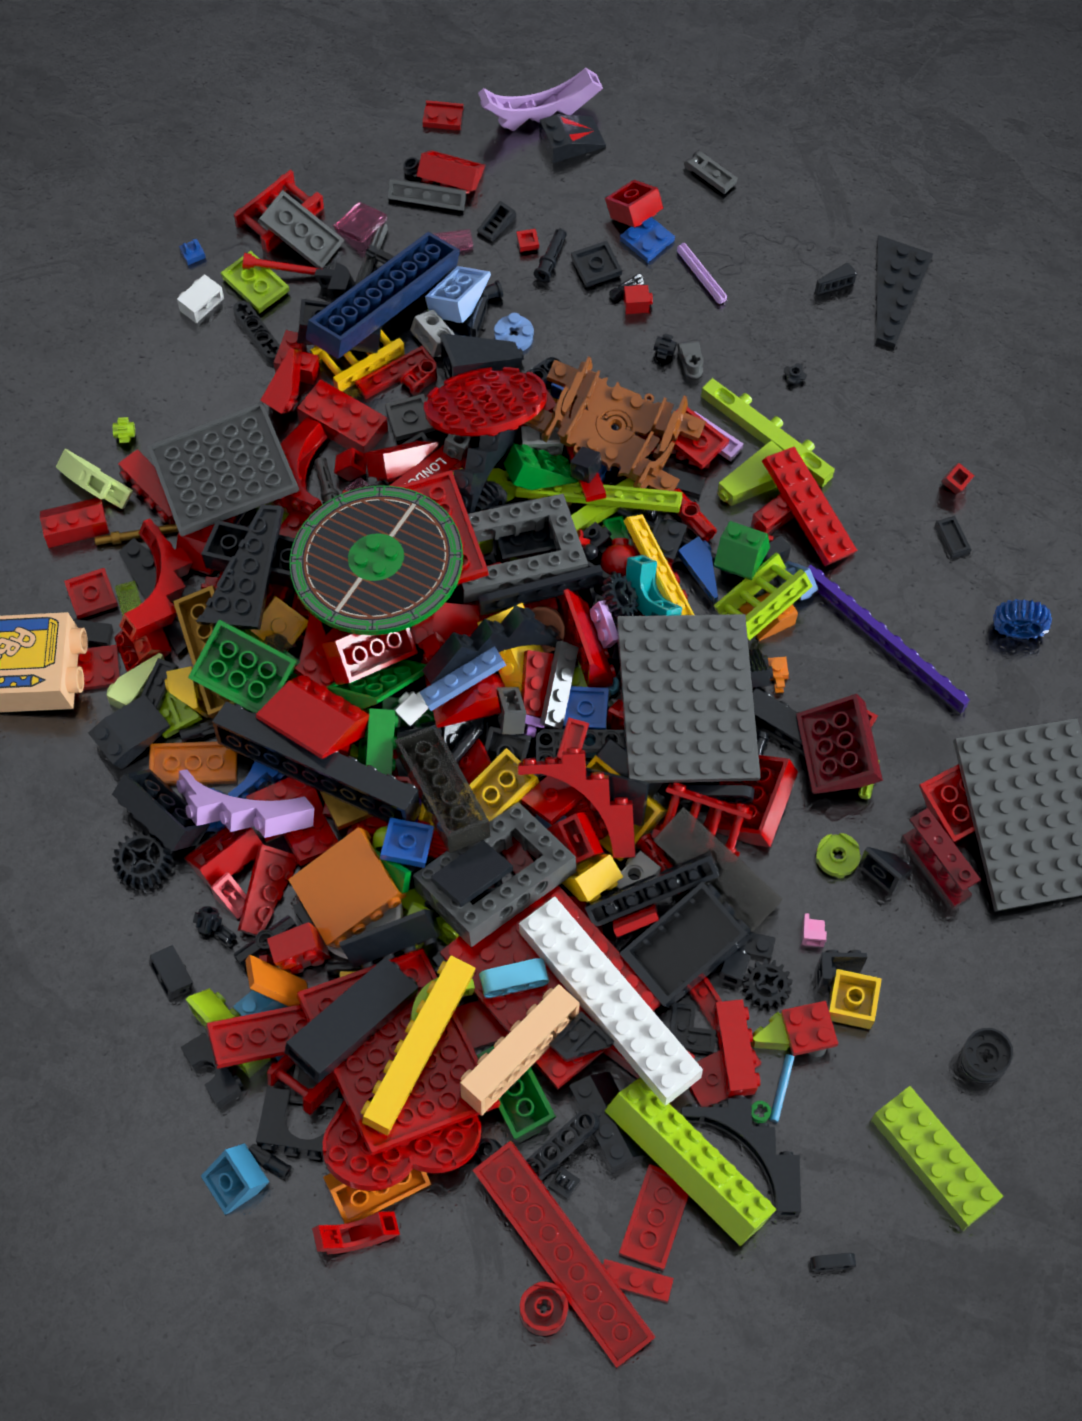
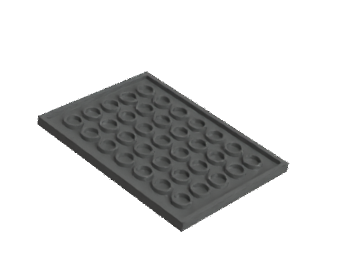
M745 614L618 616L616 620L628 778L649 783L759 781L761 777Z
M1078 718L954 739L953 743L994 911L1082 896V734Z

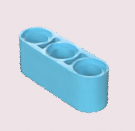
M542 958L495 967L479 973L483 994L486 998L529 990L549 983L545 962Z

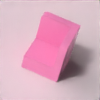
M805 913L802 919L801 945L824 947L827 935L825 921L809 919V913Z

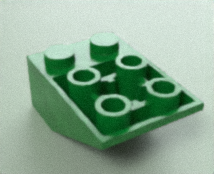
M513 444L504 462L513 485L529 490L572 484L578 481V479L571 477V467L566 457L551 455L545 450H534L525 444Z

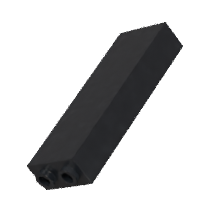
M385 957L286 1042L284 1053L317 1084L320 1083L416 998L419 988L413 978L407 977L395 962H391Z

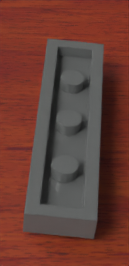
M390 178L387 198L463 211L467 190Z
M564 641L556 643L540 721L541 725L552 729L563 728L579 647Z

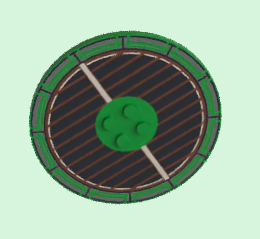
M395 486L358 488L327 501L303 523L294 539L290 554L292 583L297 596L305 608L328 626L359 635L394 633L424 621L449 599L457 586L463 567L461 537L450 515L431 498L416 491Z

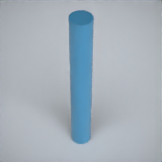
M789 1054L785 1055L769 1118L770 1121L775 1123L779 1121L794 1061V1056Z

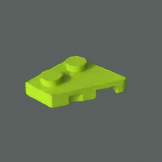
M167 691L159 710L171 725L162 734L165 738L178 733L179 729L187 728L202 720L199 714Z

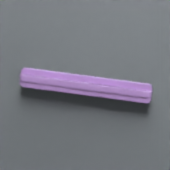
M685 243L679 245L677 252L717 303L722 304L725 302L727 295Z

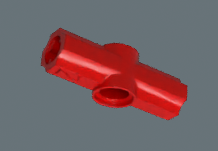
M679 488L674 490L676 492H682ZM682 492L680 510L676 514L681 518L682 524L688 525L687 528H690L702 541L706 540L708 542L717 533V529L701 513L699 505L696 502L690 501Z

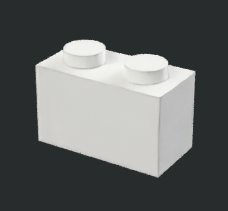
M204 274L200 279L195 280L189 289L179 295L177 298L179 311L195 323H198L224 299L222 287Z

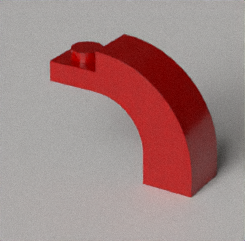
M377 1212L351 1223L318 1225L312 1228L317 1252L327 1251V1254H338L366 1248L400 1235L395 1212Z

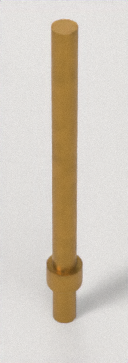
M176 524L158 526L162 534L179 532ZM139 530L122 533L115 531L111 532L110 535L94 538L96 545L106 543L119 544L121 541L142 537L138 534Z

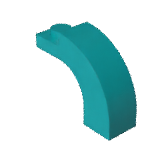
M645 555L627 558L626 579L631 581V587L635 588L636 595L638 596V599H636V602L639 604L638 610L644 616L681 615L682 607L666 600L657 588V561Z

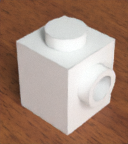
M411 691L409 694L405 692L397 700L399 704L393 710L411 726L428 709V706L420 692L415 694Z

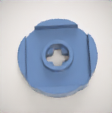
M511 313L496 323L494 335L496 340L515 342L518 349L521 348L524 351L532 344L534 328L525 317L520 316L518 313ZM511 331H517V334H518V335L516 336V335L513 334V335L511 336V335H510V332H511Z

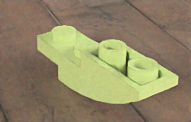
M64 449L56 465L60 472L99 499H105L121 509L125 508L133 492L129 487L101 472L100 468L67 449Z

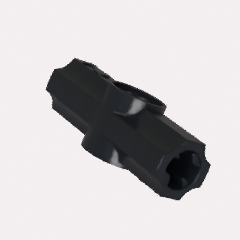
M287 915L269 929L260 931L255 939L236 951L233 956L245 971L247 970L245 960L249 955L256 958L262 955H272L269 945H261L264 940L298 926Z

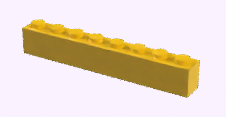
M450 956L447 962L443 960L437 972L440 974L438 980H432L427 990V993H429L427 1000H421L416 1010V1013L419 1015L415 1021L411 1019L405 1030L408 1033L404 1041L400 1039L394 1050L397 1053L394 1061L389 1060L383 1071L386 1075L383 1081H377L372 1091L375 1096L371 1102L366 1101L361 1111V1114L364 1115L362 1123L388 1136L474 975L475 967L453 956Z

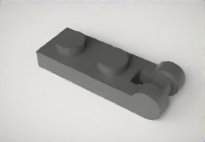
M699 150L693 154L691 159L689 158L684 162L687 170L695 172L724 194L737 183L736 176Z

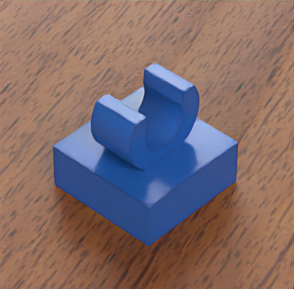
M197 239L179 246L187 265L206 258Z

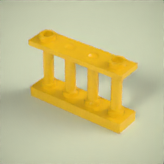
M381 330L380 341L385 347L378 350L377 353H366L368 357L361 361H358L349 350L343 356L351 364V367L344 371H341L331 359L329 353L321 348L314 346L311 349V354L318 355L319 360L322 359L335 375L333 377L334 387L343 392L353 386L358 379L403 356L405 350L404 343L400 338L390 341Z

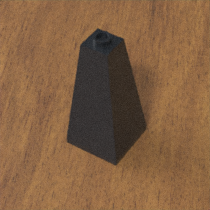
M452 334L440 335L441 359L449 378L468 371L492 367V371H503L504 367L522 369L524 354L522 349H518L513 341Z

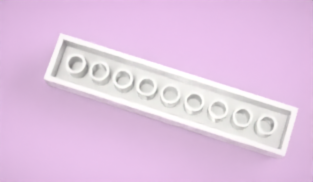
M553 897L519 923V933L537 955L544 959L548 968L579 1002L580 1006L595 1024L614 1040L613 1045L664 1106L668 1105L701 1078L703 1069L556 897Z

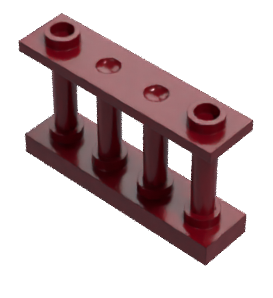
M928 808L910 818L909 821L914 829L905 833L901 839L954 909L972 897L968 888L978 883L981 879Z

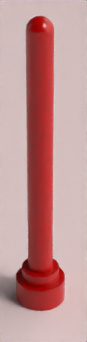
M244 253L243 269L250 270V268L256 266L314 276L316 269H321L255 258L256 256H252L250 253Z

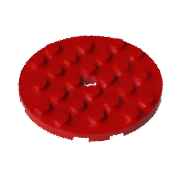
M492 367L458 374L445 380L442 387L432 389L427 395V402H424V412L428 423L444 433L460 436H495L499 432L515 430L535 417L546 404L547 392L543 380L532 372L528 371L525 374L521 373L519 368L504 367L503 371H492Z

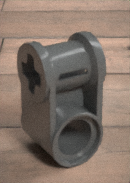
M698 339L678 343V354L685 374L691 379L699 378L703 373L702 365L704 360Z

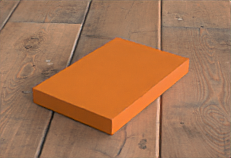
M252 955L247 957L245 961L251 990L289 1007L300 1005L297 999V992L308 989L306 980Z

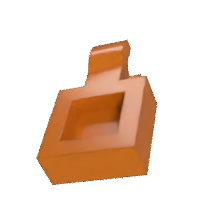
M786 657L768 658L769 666H772L773 678L770 681L773 680L775 694L784 693V680L789 677Z

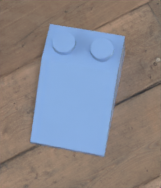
M457 266L425 296L428 311L434 310L442 320L463 323L474 312L491 275L490 271Z

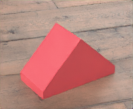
M226 872L211 886L214 898L236 919H239L242 915L246 894L232 876Z

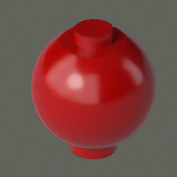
M615 538L612 540V546H609L603 552L600 566L609 575L611 571H616L621 574V577L626 576L627 558L639 556L640 553L634 546L629 545V539Z

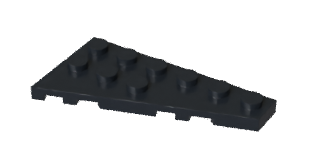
M878 235L876 342L895 348L932 260L933 253Z
M260 506L249 526L250 530L245 539L241 540L236 555L232 556L219 579L217 589L212 598L209 597L206 603L207 607L203 614L199 615L196 621L198 624L216 626L218 620H222L235 628L261 629L284 513L282 506Z

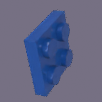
M650 217L642 222L640 226H631L620 235V241L649 263L675 241V236L654 218Z
M571 686L562 729H565L568 717L589 723L588 730H606L609 688Z
M390 818L380 859L425 868L434 826Z

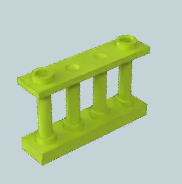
M776 552L758 568L752 580L745 578L714 605V608L719 615L743 614L737 609L747 602L752 605L754 609L745 616L747 639L750 641L813 586L803 570L800 569L794 575L786 571L785 564ZM777 575L786 580L779 588L769 583ZM761 589H764L770 595L760 602L754 595Z

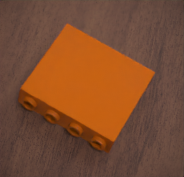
M359 827L288 879L327 946L340 948L339 942L365 931L368 924L380 920L384 916L383 913L399 906L402 903L401 900L407 896L399 891L369 841L372 837L368 831Z

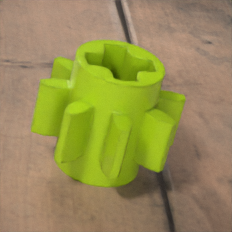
M128 417L118 418L117 423H113V437L119 438L120 443H129L130 438L135 437L134 422H129Z

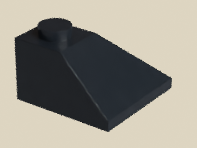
M867 847L864 850L859 866L892 894L909 877L913 869L905 858L871 847Z

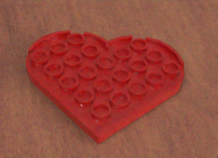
M344 1100L324 1133L323 1158L330 1173L341 1183L363 1191L383 1190L401 1182L412 1169L426 1173H444L464 1165L473 1157L479 1146L481 1121H479L478 1116L371 1156Z

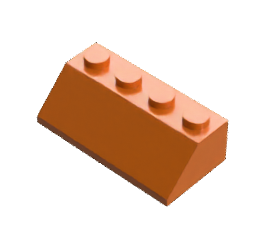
M412 1169L407 1177L398 1184L377 1191H363L351 1188L338 1181L331 1173L323 1177L344 1224L364 1219L431 1185L427 1173Z

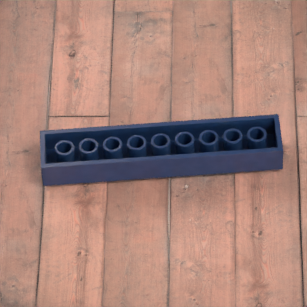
M427 232L309 319L306 340L339 359L450 274L457 267L460 250L432 233Z

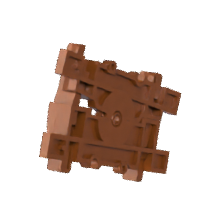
M589 356L586 362L580 363L578 369L554 360L546 380L564 387L552 413L542 409L535 417L524 424L541 432V439L546 443L555 427L559 428L557 434L560 437V443L568 447L574 446V455L577 454L582 446L600 452L601 464L606 466L607 471L612 466L618 467L620 470L618 477L624 475L635 481L633 484L634 488L646 489L649 486V489L674 491L680 479L662 470L675 445L672 441L676 442L680 434L698 442L706 423L702 419L685 413L688 407L687 396H683L678 411L671 413L674 404L667 402L665 397L662 403H653L654 396L650 393L646 394L644 399H642L640 394L621 387L619 382L616 383V386L609 387L607 385V377L599 378L601 371L598 370L597 373L592 371L593 365ZM572 405H573L572 412H571V417H570V419H569L570 409H571V407H572ZM615 424L619 429L613 430L611 426ZM649 434V436H648V438H647L646 440H644V439L638 437V436L645 437V436H647V435ZM653 452L652 458L657 460L651 461L647 457Z

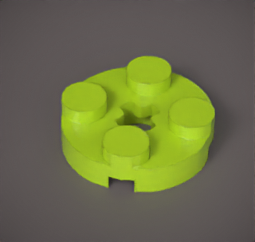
M844 833L825 836L820 841L816 851V862L825 873L836 878H844L846 875L853 873L861 859L858 843L851 836ZM842 851L843 859H836L833 852L838 853Z

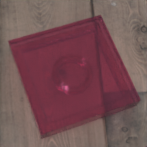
M358 202L333 226L335 231L363 243L388 218L385 213Z

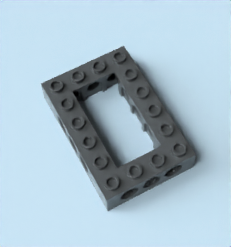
M564 494L468 514L478 544L481 541L498 540L499 537L515 534L517 536L519 533L531 530L540 531L547 522L550 529V538L554 540L556 552L487 566L489 576L461 583L457 586L463 604L478 601V596L485 593L587 568L588 562Z
M517 802L426 865L425 868L413 874L415 891L425 901L430 903L431 907L470 947H473L577 872L576 856ZM512 837H514L522 845L524 851L527 850L536 858V861L474 905L468 902L463 907H459L431 881L433 874L482 840L500 853L512 846Z

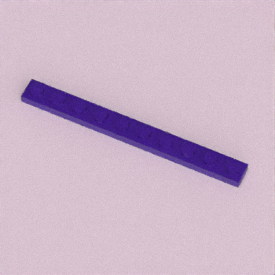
M812 565L808 566L818 587L817 592L956 711L961 714L966 709L970 699L964 691L958 690L946 676L939 674L931 663L925 662L914 649L906 646L899 636L893 635L885 624L873 618L871 613L867 609L860 607L852 596L846 595L835 582L827 579L820 569Z

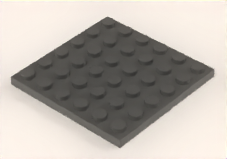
M263 402L147 446L181 537L213 525L217 520H226L300 491Z

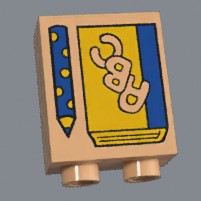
M68 612L0 616V712L73 709L75 693H81L84 689L83 670L81 667H77L78 654H85L87 652L88 637L85 628H78Z

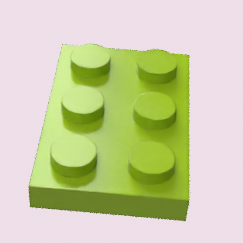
M252 251L248 252L252 254V256H256ZM243 256L221 272V277L259 313L290 291L289 286L269 268L254 266L250 270L243 269Z

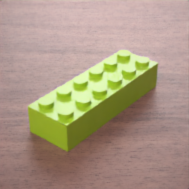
M911 1086L873 1115L871 1121L963 1231L1003 1198L999 1190Z

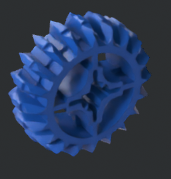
M1025 599L1007 600V603L1002 602L996 607L995 614L993 615L995 630L1000 634H1005L1006 637L1026 638L1028 640L1029 638L1036 639L1038 636H1044L1045 633H1048L1052 622L1050 609L1046 605H1041V602Z

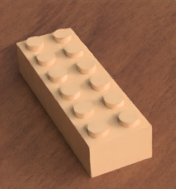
M559 984L554 989L550 988L542 997L543 1000L538 1005L534 1004L526 1013L527 1016L522 1021L518 1020L510 1029L511 1032L505 1038L502 1036L494 1044V1049L489 1054L485 1053L477 1062L478 1065L473 1070L469 1069L461 1077V1097L481 1116L549 1048V1044L579 1014V1002Z

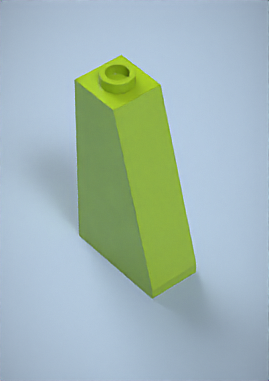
M772 440L719 482L717 493L720 499L733 506L776 488L777 486L762 460L783 450Z

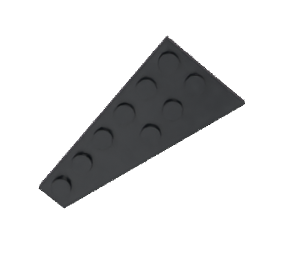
M133 538L119 551V554L146 600L155 587V562L152 553ZM182 579L186 587L180 598L197 592L196 589ZM176 614L173 623L163 627V630L178 658H180L188 648L178 615Z

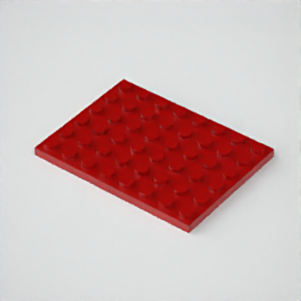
M559 885L473 947H470L459 936L440 951L446 962L450 956H453L475 967L472 977L475 986L473 993L503 1028L510 1033L514 1023L518 1020L522 1021L527 1016L526 1013L534 1004L538 1005L543 1000L542 997L550 988L554 989L559 984L568 993L569 991L545 964L549 978L548 984L507 995L486 998L483 994L479 973L495 967L540 958L519 933V923L553 897H556L652 1011L661 1005L660 1001L619 954V951L591 923L589 918ZM579 1004V1013L583 1012L591 1021H593ZM549 1047L535 1064L558 1090L608 1048L565 1062Z
M423 948L390 960L395 962L407 977L415 980L419 987L417 995L424 986L438 978ZM376 965L297 992V999L308 1022L313 1020ZM415 999L332 1071L371 1156L480 1115L461 1097V1077L469 1069L473 1070L478 1065L479 1059L455 1011L388 1136L362 1123L364 1115L361 1114V1111L366 1101L371 1102L375 1096L372 1091L377 1081H383L386 1075L383 1073L389 1060L394 1061L397 1055L394 1050L400 1039L404 1041L408 1035L405 1030L410 1022ZM499 1099L486 1112L500 1106Z

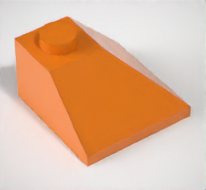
M769 593L763 594V595L757 597L756 599H758L760 602H762V601L765 600L770 594H769ZM746 602L738 609L746 616L754 607ZM793 604L755 635L758 641L795 625L798 612Z

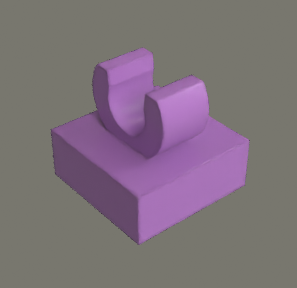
M526 715L524 735L535 737L536 728H544V725L540 724L541 718Z

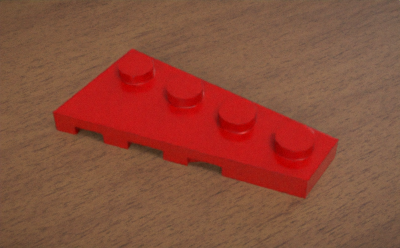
M264 844L259 845L238 931L256 936L260 931L265 930L274 912V908L284 893L283 890L289 882L288 879L293 876V871L297 864H299L294 854Z

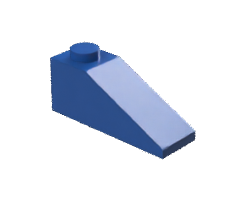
M698 536L678 550V557L715 605L718 602V593L710 552L712 549L706 540L702 541Z

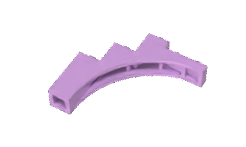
M584 68L568 81L536 94L514 97L500 96L484 88L478 94L482 107L499 117L498 122L503 128L515 131L529 118L532 121L540 122V119L550 117L556 111L572 115L601 91L603 87L597 74Z
M187 769L179 771V780L176 782L177 789L186 798L188 803L186 806L187 816L193 820L196 826L221 820L222 824H225L230 832L255 826V829L259 830L264 838L313 826L314 807L305 796L279 801L242 799L219 793L202 785L194 779Z

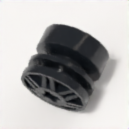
M982 1028L974 1031L966 1040L960 1053V1065L963 1072L971 1080L978 1083H992L999 1080L1011 1064L1013 1046L1003 1032L994 1028ZM983 1054L987 1055V1062H983L981 1057Z

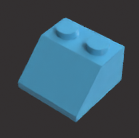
M245 1143L225 1149L201 1175L225 1215L256 1196L269 1183V1180Z

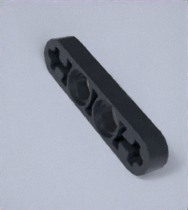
M239 301L233 306L235 318L268 362L274 363L277 354L273 355L270 353L269 347H271L274 353H277L280 347L279 343L248 302ZM242 309L243 311H246L247 317H245L244 313L239 310ZM250 322L258 323L255 328H249L247 325ZM260 336L268 337V340L265 342H259L257 339Z
M685 785L687 790L727 803H752L754 800L755 790L750 786ZM683 797L679 801L681 803H693L692 800Z

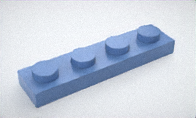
M494 646L420 691V694L430 711L503 668L506 664Z

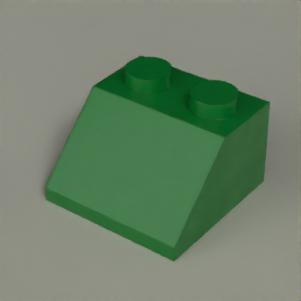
M729 521L720 537L714 567L752 580L770 549L768 534Z

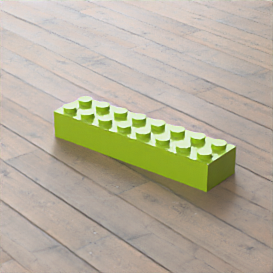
M641 1077L620 1091L605 1109V1112L740 1246L758 1231L777 1210L682 1114L676 1111L670 1104L664 1106Z

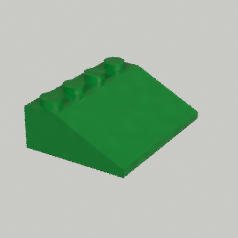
M218 620L188 678L251 712L257 713L289 681L299 661L234 626Z
M404 659L351 683L336 685L334 682L327 686V689L360 709H364L378 704L425 675L422 670L427 664Z

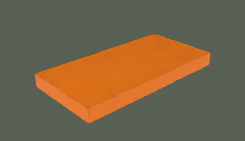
M218 741L154 743L150 745L149 769L168 786H177L176 782L179 780V771L186 769L202 785L237 784V752L218 744Z

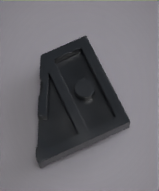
M580 1012L549 1044V1047L565 1062L611 1047L614 1044V1040L583 1012Z

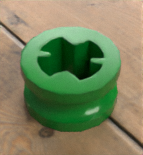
M756 1101L752 1104V1121L757 1124L765 1123L770 1117L771 1108L764 1101ZM757 1107H762V1110L765 1109L766 1112L763 1117H758L759 1114L755 1115L754 1112L757 1111Z

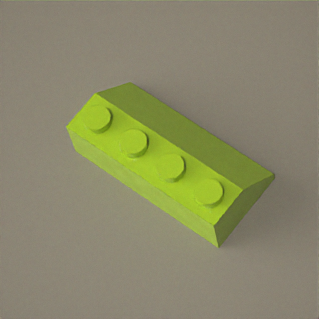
M210 988L186 998L191 1013L205 1029L206 1024L209 1022L240 1017L233 1008L229 1010L224 1005L226 1000L219 992L214 993ZM271 1059L238 1064V1066L250 1078Z

